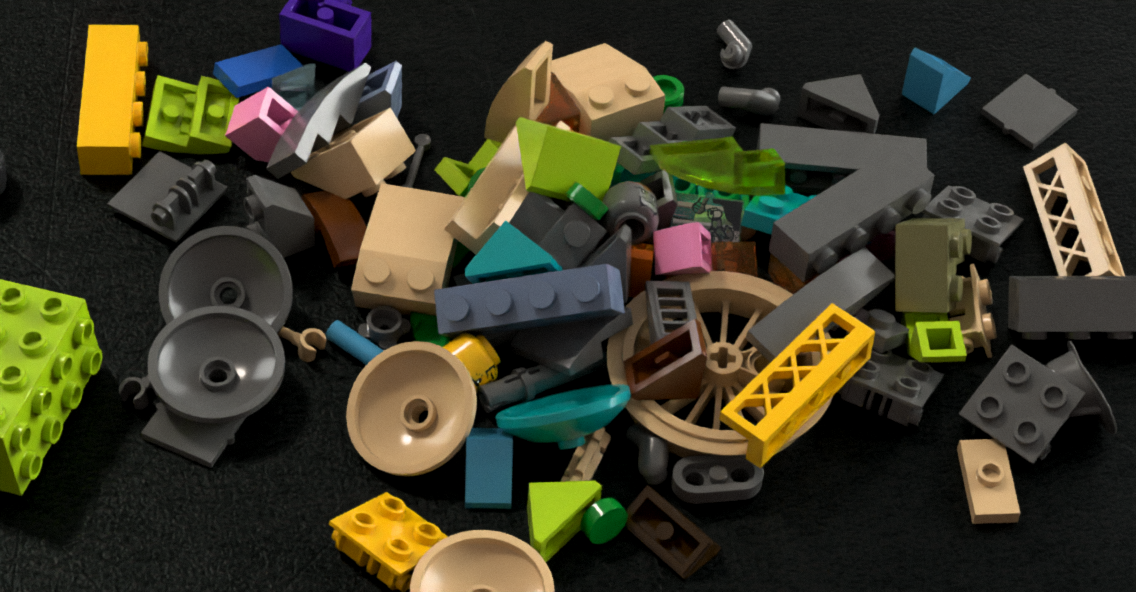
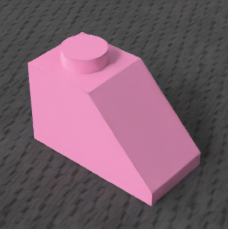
M267 87L235 105L225 136L254 160L269 162L280 137L298 111L271 88Z

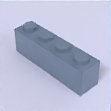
M608 264L434 290L438 333L453 339L465 332L474 336L479 334L486 335L625 314L620 270Z

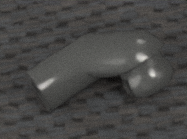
M723 86L718 95V102L721 107L743 109L761 116L774 114L779 109L781 101L779 93L773 88L755 90Z
M641 423L631 425L627 430L626 437L628 442L639 449L638 469L640 474L643 475L645 482L650 485L663 483L668 476L666 468L669 461V446L667 442L648 430Z

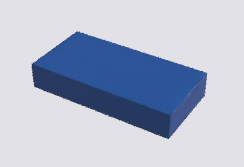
M281 44L215 62L213 75L238 98L259 92L267 87L273 88L301 80L305 67Z

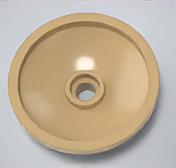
M414 341L401 343L384 350L363 368L354 382L348 398L347 428L355 449L369 464L391 475L416 476L439 468L460 450L466 441V437L470 434L477 406L474 382L465 365L454 354L439 345ZM428 410L427 419L419 423L420 414Z
M491 530L460 532L439 541L421 557L414 569L410 583V592H555L551 571L535 549L512 535Z

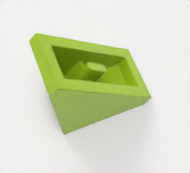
M595 480L529 483L527 513L530 546L541 555L545 562L581 530L580 523L584 513L592 504L601 499L602 485Z

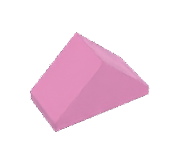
M699 222L653 231L655 275L678 276L681 274H700L713 271L711 234Z

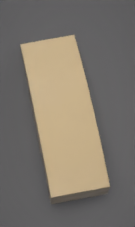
M545 41L535 48L499 90L491 104L486 119L484 138L503 143L509 132L516 125L519 117L535 121L548 105L553 44Z

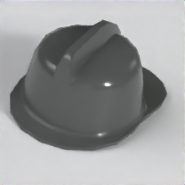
M1068 341V352L1048 362L1045 367L1086 393L1069 417L1094 414L1106 431L1110 434H1116V421L1104 394L1082 364L1072 341Z

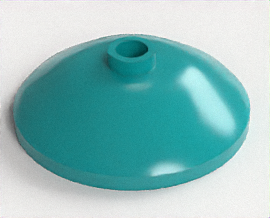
M624 384L599 385L564 391L509 407L496 414V423L506 433L529 442H557L560 450L575 448L585 444L584 436L607 426L626 407L631 398L629 386Z

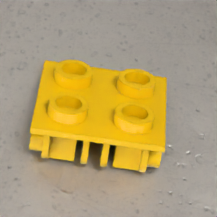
M388 492L329 521V525L335 529L331 536L335 541V547L356 561L359 566L367 565L366 570L371 575L378 572L377 578L388 585V588L393 591L399 589L405 592L411 583L412 575L410 571L415 569L421 557L433 545L448 537L435 524L427 522L408 508L401 499L392 496Z

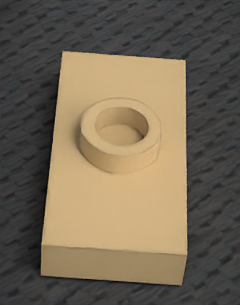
M995 439L959 440L957 452L972 524L1018 522L1020 509L1006 447Z

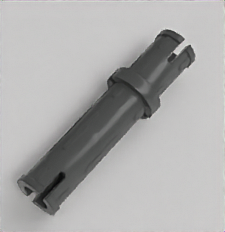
M601 345L603 358L572 376L546 367L543 364L527 369L522 366L511 371V375L478 386V400L486 413H491L518 401L528 402L534 400L535 395L607 369V354Z

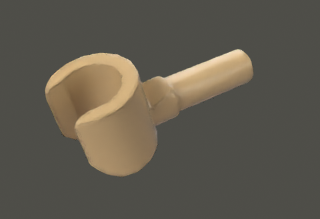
M283 326L277 334L297 346L298 355L305 362H311L316 358V349L309 345H314L320 350L325 349L326 336L321 330L316 328L306 329L300 334Z

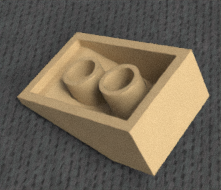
M603 43L552 60L549 96L574 132L608 142L611 137L632 136L639 122L661 120L665 102V94L644 66L608 44Z
M381 183L361 244L351 288L356 307L374 309L379 306H390L397 309L402 315L411 316V312L437 316L434 290L448 288L458 240L444 230V228L465 197Z

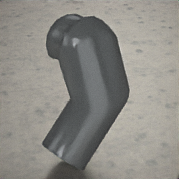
M726 20L717 28V34L727 45L725 50L721 49L720 57L725 67L735 70L746 64L752 50V43L732 20Z

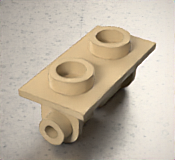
M971 264V277L965 278L962 276L961 302H956V308L949 312L950 316L965 315L949 319L950 321H959L966 354L973 352L974 348L983 347L987 357L990 358L992 357L990 339L997 338L992 313H987L986 305L993 304L992 293L988 280H980L975 265Z

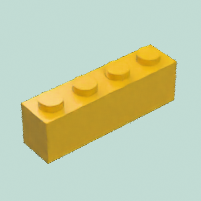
M89 25L77 139L81 175H132L133 158H140L141 135L140 132H135V128L143 127V102H138V96H145L146 93L145 71H140V66H148L147 42H140L138 25Z

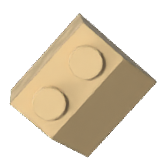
M390 107L332 135L330 144L310 154L307 164L295 169L291 174L297 179L344 199L362 192L364 197H368L379 191L381 183L386 184L384 180L390 179L406 168L404 161L416 149Z

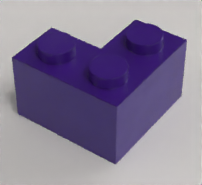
M289 0L279 14L281 44L289 52L351 71L361 64L371 48V12L353 7L352 0Z

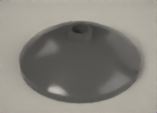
M235 226L208 228L187 238L168 258L159 283V303L166 324L194 309L207 306H231L258 315L271 325L278 334L289 316L293 301L291 274L280 252L261 235ZM227 290L237 292V299L232 304H224L222 302V295Z
M231 306L202 307L186 312L172 320L160 331L153 341L147 363L150 384L161 403L183 418L202 423L231 422L258 411L275 395L281 385L285 372L284 349L276 331L258 315ZM216 379H223V380H225V381H223V382H218V383L213 382V381L216 380Z

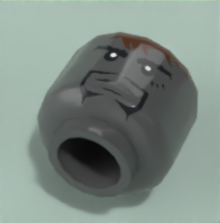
M626 181L616 184L607 191L603 197V203L609 210L602 217L604 229L607 230L606 234L611 237L626 224L631 229V246L642 244L651 239L653 231H657L659 214L656 197L649 187L640 182Z

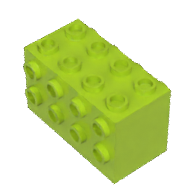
M0 279V490L22 496L31 479L34 480L39 475L43 458L50 446L59 440L63 424L72 409L78 407L82 399L83 389L91 375H95L99 371L102 363V351L97 343L94 322L90 318L85 299Z

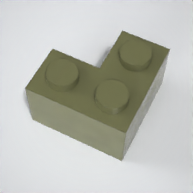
M912 218L896 224V312L948 313L956 308V302H961L963 280L962 276H956V265L965 261V255L970 254L972 245L971 230L965 229V218Z

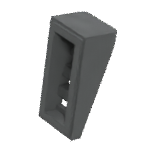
M646 281L645 295L651 345L671 333L665 332V330H676L691 320L697 319L690 282ZM658 295H680V298L658 297ZM660 306H681V309H660ZM662 318H682L683 321H663Z

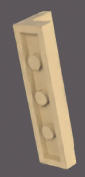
M561 120L555 126L570 130V127ZM516 125L509 132L444 228V230L476 255L505 220L510 222L529 191H526Z
M1064 143L1024 166L1023 168L1058 275L1072 276L1078 261L1083 260L1089 262L1092 272L1085 276H1125L1086 162L1068 144ZM1056 165L1058 171L1051 185L1042 184L1039 174ZM1058 196L1068 199L1061 217L1051 215L1050 212ZM1068 227L1079 231L1072 249L1062 247L1061 245Z

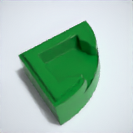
M411 312L410 331L413 341L433 343L441 347L451 341L452 338L438 333L436 315Z

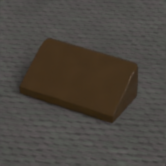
M649 485L643 489L626 510L628 518L625 527L684 579H687L721 549L715 541Z

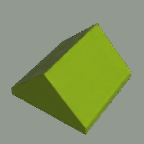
M519 117L516 121L526 191L571 202L566 197V192L576 181L603 202V197L611 184L621 146L588 135Z

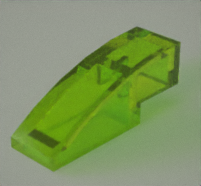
M733 137L650 145V154L658 167L687 182L731 194L756 196L785 194V162L774 148L743 151Z

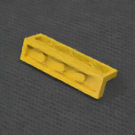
M831 303L720 411L719 420L748 439L746 459L761 468L870 359L875 336L873 329ZM833 321L850 333L843 339H825L823 330ZM800 352H820L821 362L817 366H797L796 356ZM775 379H792L793 389L789 393L769 394L768 384ZM764 406L765 417L756 426L738 414L744 407Z

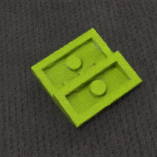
M157 75L142 146L161 151L188 154H219L229 152L232 141L225 134L234 107L239 103V97L236 98L219 80L202 75L198 86Z

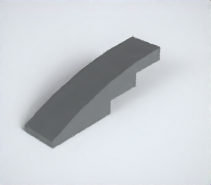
M366 62L318 91L296 113L280 137L266 167L277 179L307 164L310 154L330 144L332 135L352 125L371 67Z
M707 106L667 107L660 121L639 122L632 136L611 137L608 142L621 146L617 162L633 175L656 172L689 160L732 136L736 127Z
M864 247L825 271L780 304L748 330L746 339L771 363L831 303L853 316L893 282L895 275ZM832 321L823 330L824 334L830 329L835 331L840 326Z

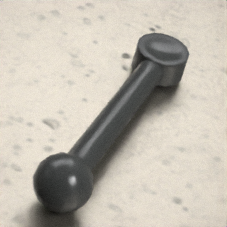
M419 134L415 137L414 146L416 151L405 185L401 187L413 188L423 153L431 147L430 136Z

